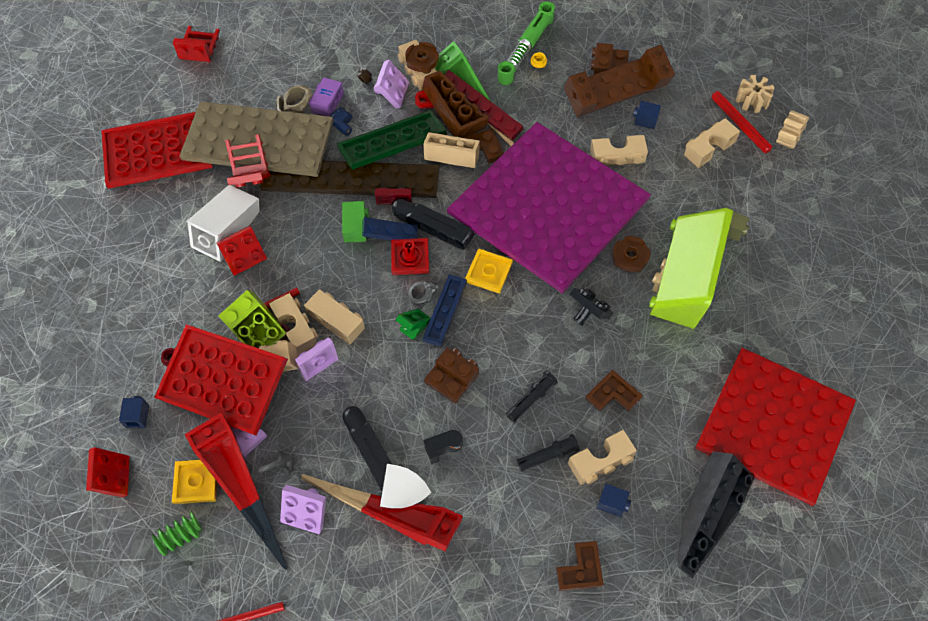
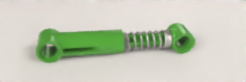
M546 1L539 5V11L520 37L518 45L507 61H503L498 65V82L500 84L509 85L514 81L516 69L528 51L533 49L547 26L553 23L555 5Z

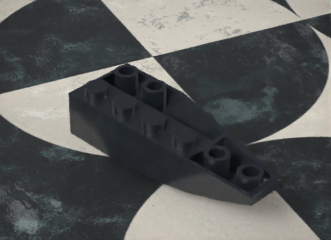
M712 452L691 498L683 524L677 567L690 578L695 576L738 515L755 478L734 454Z

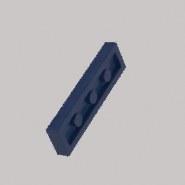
M448 275L423 336V342L442 347L467 284V279Z

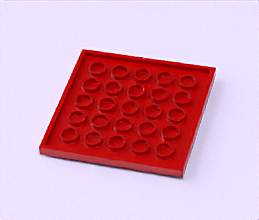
M742 347L695 449L711 456L713 451L734 454L756 479L814 506L856 399Z

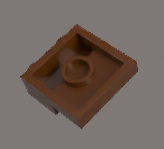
M597 43L596 47H593L592 57H595V60L592 59L591 70H594L593 75L628 63L629 50L613 49V44Z
M447 347L435 361L436 365L425 377L424 383L456 404L478 377L479 368L473 359L469 358L466 360L461 357L462 353L456 348L451 350Z

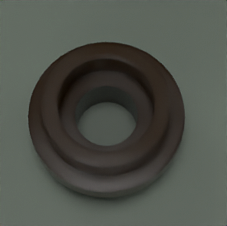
M367 69L358 70L357 77L363 83L367 84L373 80L372 74Z

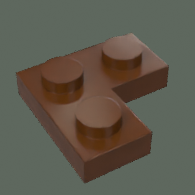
M493 129L463 137L479 141V151H483L488 164L497 161L504 154Z
M611 370L586 395L585 399L600 412L613 399L629 412L642 399L643 395L614 370Z
M597 541L575 543L577 565L556 568L559 591L603 587L604 583Z

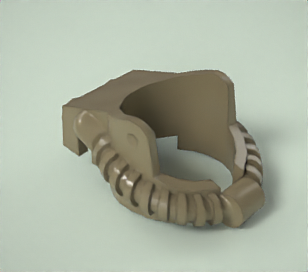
M305 85L293 86L287 90L288 93L284 94V98L281 95L277 97L276 110L305 114L304 109L312 97V90ZM301 100L298 104L293 105L296 101Z

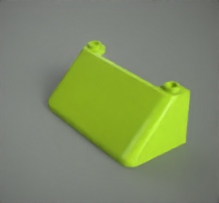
M721 208L678 216L677 219L672 220L670 230H672L673 237L658 293L656 296L651 297L649 307H651L650 315L695 329L708 310L714 296L733 210Z

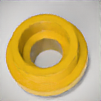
M537 52L531 57V65L533 67L543 68L546 66L547 58L545 54Z

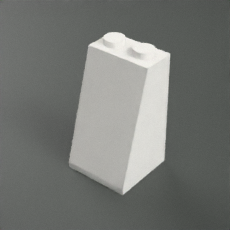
M228 185L187 220L191 248L221 262L224 257L216 242L251 224L260 212L259 198Z

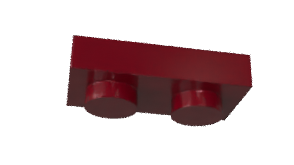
M406 188L375 189L376 204L392 205L393 201L399 198L412 202V191Z

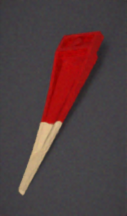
M305 474L301 475V479L400 533L423 545L429 544L445 552L463 519V515L447 508L419 503L405 508L380 507L382 496L350 489Z

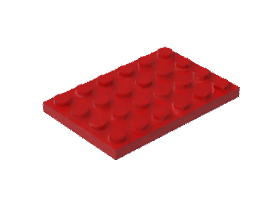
M196 112L101 130L105 185L107 189L213 168V164L181 160L180 157Z
M186 324L154 398L210 419L222 412L231 427L257 436L288 359Z

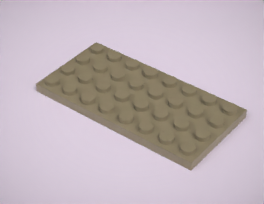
M200 101L180 157L181 160L231 166L225 140L229 139L231 146L257 142L255 135L260 134L261 141H263V150L266 154L265 159L268 162V171L318 177L334 121L333 117ZM258 146L235 149L232 152L235 157L258 153L259 150ZM260 157L235 161L236 167L262 163Z

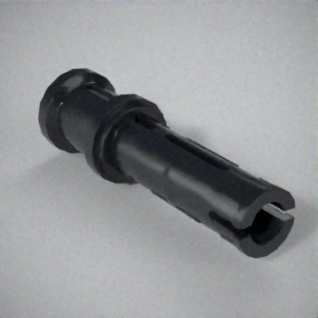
M544 371L543 376L537 382L531 384V389L505 413L508 419L515 423L536 400L544 397L553 385L556 386L558 384L557 379L550 372Z
M570 434L564 440L559 442L557 440L553 441L552 446L516 460L522 472L555 457L561 459L565 454L573 451L578 452L580 448L575 436Z

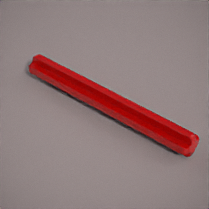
M719 91L714 92L711 97L712 100L763 153L767 154L770 152L772 145Z

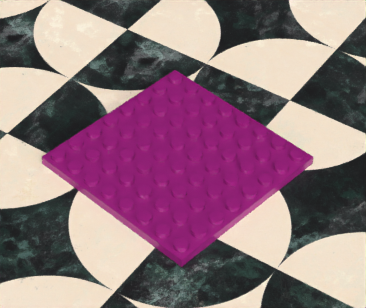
M536 122L447 208V213L462 224L470 227L476 234L563 294L650 199L651 194Z

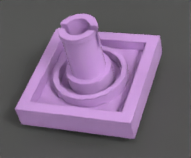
M386 60L382 65L374 91L376 94H382L395 108H400L409 81L390 60Z
M285 485L282 490L280 522L320 534L323 530L326 497L319 495L318 491L313 488L306 491Z

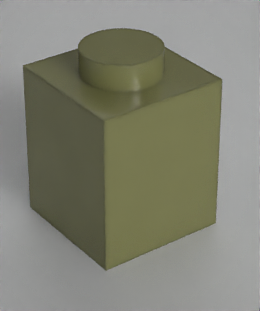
M733 211L727 237L739 242L741 235L745 236L750 227L746 225L749 217Z

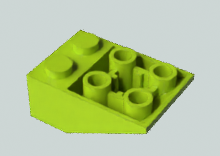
M246 290L218 315L242 343L256 348L264 345L272 346L286 335V331L252 290Z

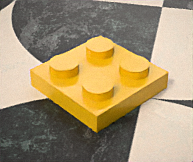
M478 249L465 279H467L468 284L500 294L512 267L513 260Z
M201 460L175 461L172 503L216 502L217 481Z

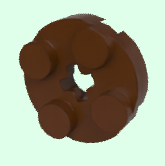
M419 42V45L416 46L413 44L405 52L407 67L417 72L428 74L439 62V54L436 51V47L428 42Z
M627 236L615 243L612 258L614 265L622 270L641 272L648 264L651 252L642 239ZM633 251V254L636 256L630 257L627 255V253Z

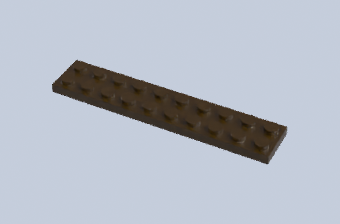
M322 161L318 177L268 171L271 176L263 179V183H260L261 191L375 196V189L406 188L411 189L412 197L437 198L439 165L372 162L352 170L346 161Z

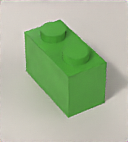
M364 201L342 202V234L345 243L366 241V237L362 236V220L364 217L369 218V208H365Z

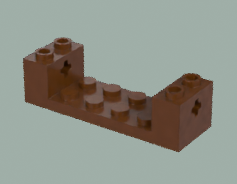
M661 44L647 49L640 59L588 77L586 71L569 76L564 90L576 117H580L667 86L675 76V73Z

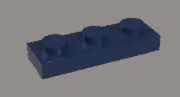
M364 217L362 220V236L389 241L395 239H417V225Z

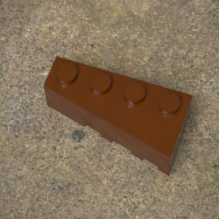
M440 70L425 76L422 89L452 136L463 138L486 128L489 117L486 114H482L474 103L469 102L466 99V95L463 92H459L455 85Z

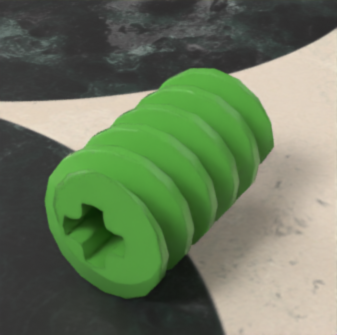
M192 511L190 512L189 520L182 516L181 524L174 520V528L167 524L165 525L166 532L159 528L157 529V537L152 534L154 543L163 556L168 554V549L172 552L175 551L176 544L179 547H183L184 540L188 543L192 542V535L196 539L200 537V531H203Z

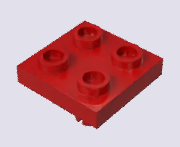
M251 226L216 242L234 276L267 259Z
M428 238L391 240L392 275L429 274Z
M96 447L89 449L86 490L122 498L128 496L130 456Z

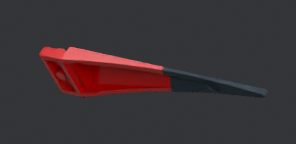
M221 412L184 435L193 452L230 497L280 565L287 570L286 562L235 433Z

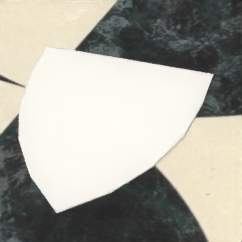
M387 464L380 507H409L425 499L431 491L427 484L413 471L398 465Z

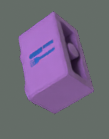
M323 77L309 101L312 113L320 116H330L335 111L344 95L342 82Z

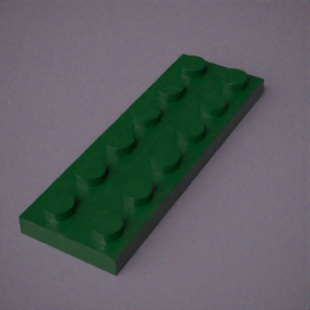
M428 110L339 142L337 147L353 170L424 144L428 132L447 135V132L434 113Z

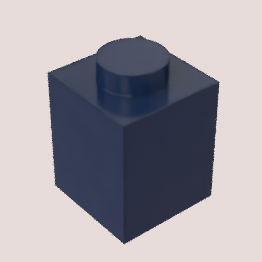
M641 101L639 107H635L633 117H636L635 125L655 129L661 105Z
M140 396L123 398L119 422L125 428H146L149 404Z
M605 483L597 509L621 517L624 511L628 512L631 500L628 497L630 492Z

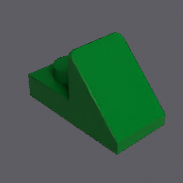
M417 308L398 314L395 321L401 324L400 331L414 340L428 326L431 317Z

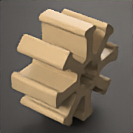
M751 75L749 81H746V79L741 81L736 102H744L743 110L747 111L750 105H753L754 113L760 112L762 106L765 109L768 108L773 97L774 85L766 86L768 81L766 77H763L760 83H757L756 75Z
M791 110L788 118L784 121L783 128L778 134L779 137L776 143L794 149L806 128L809 117Z

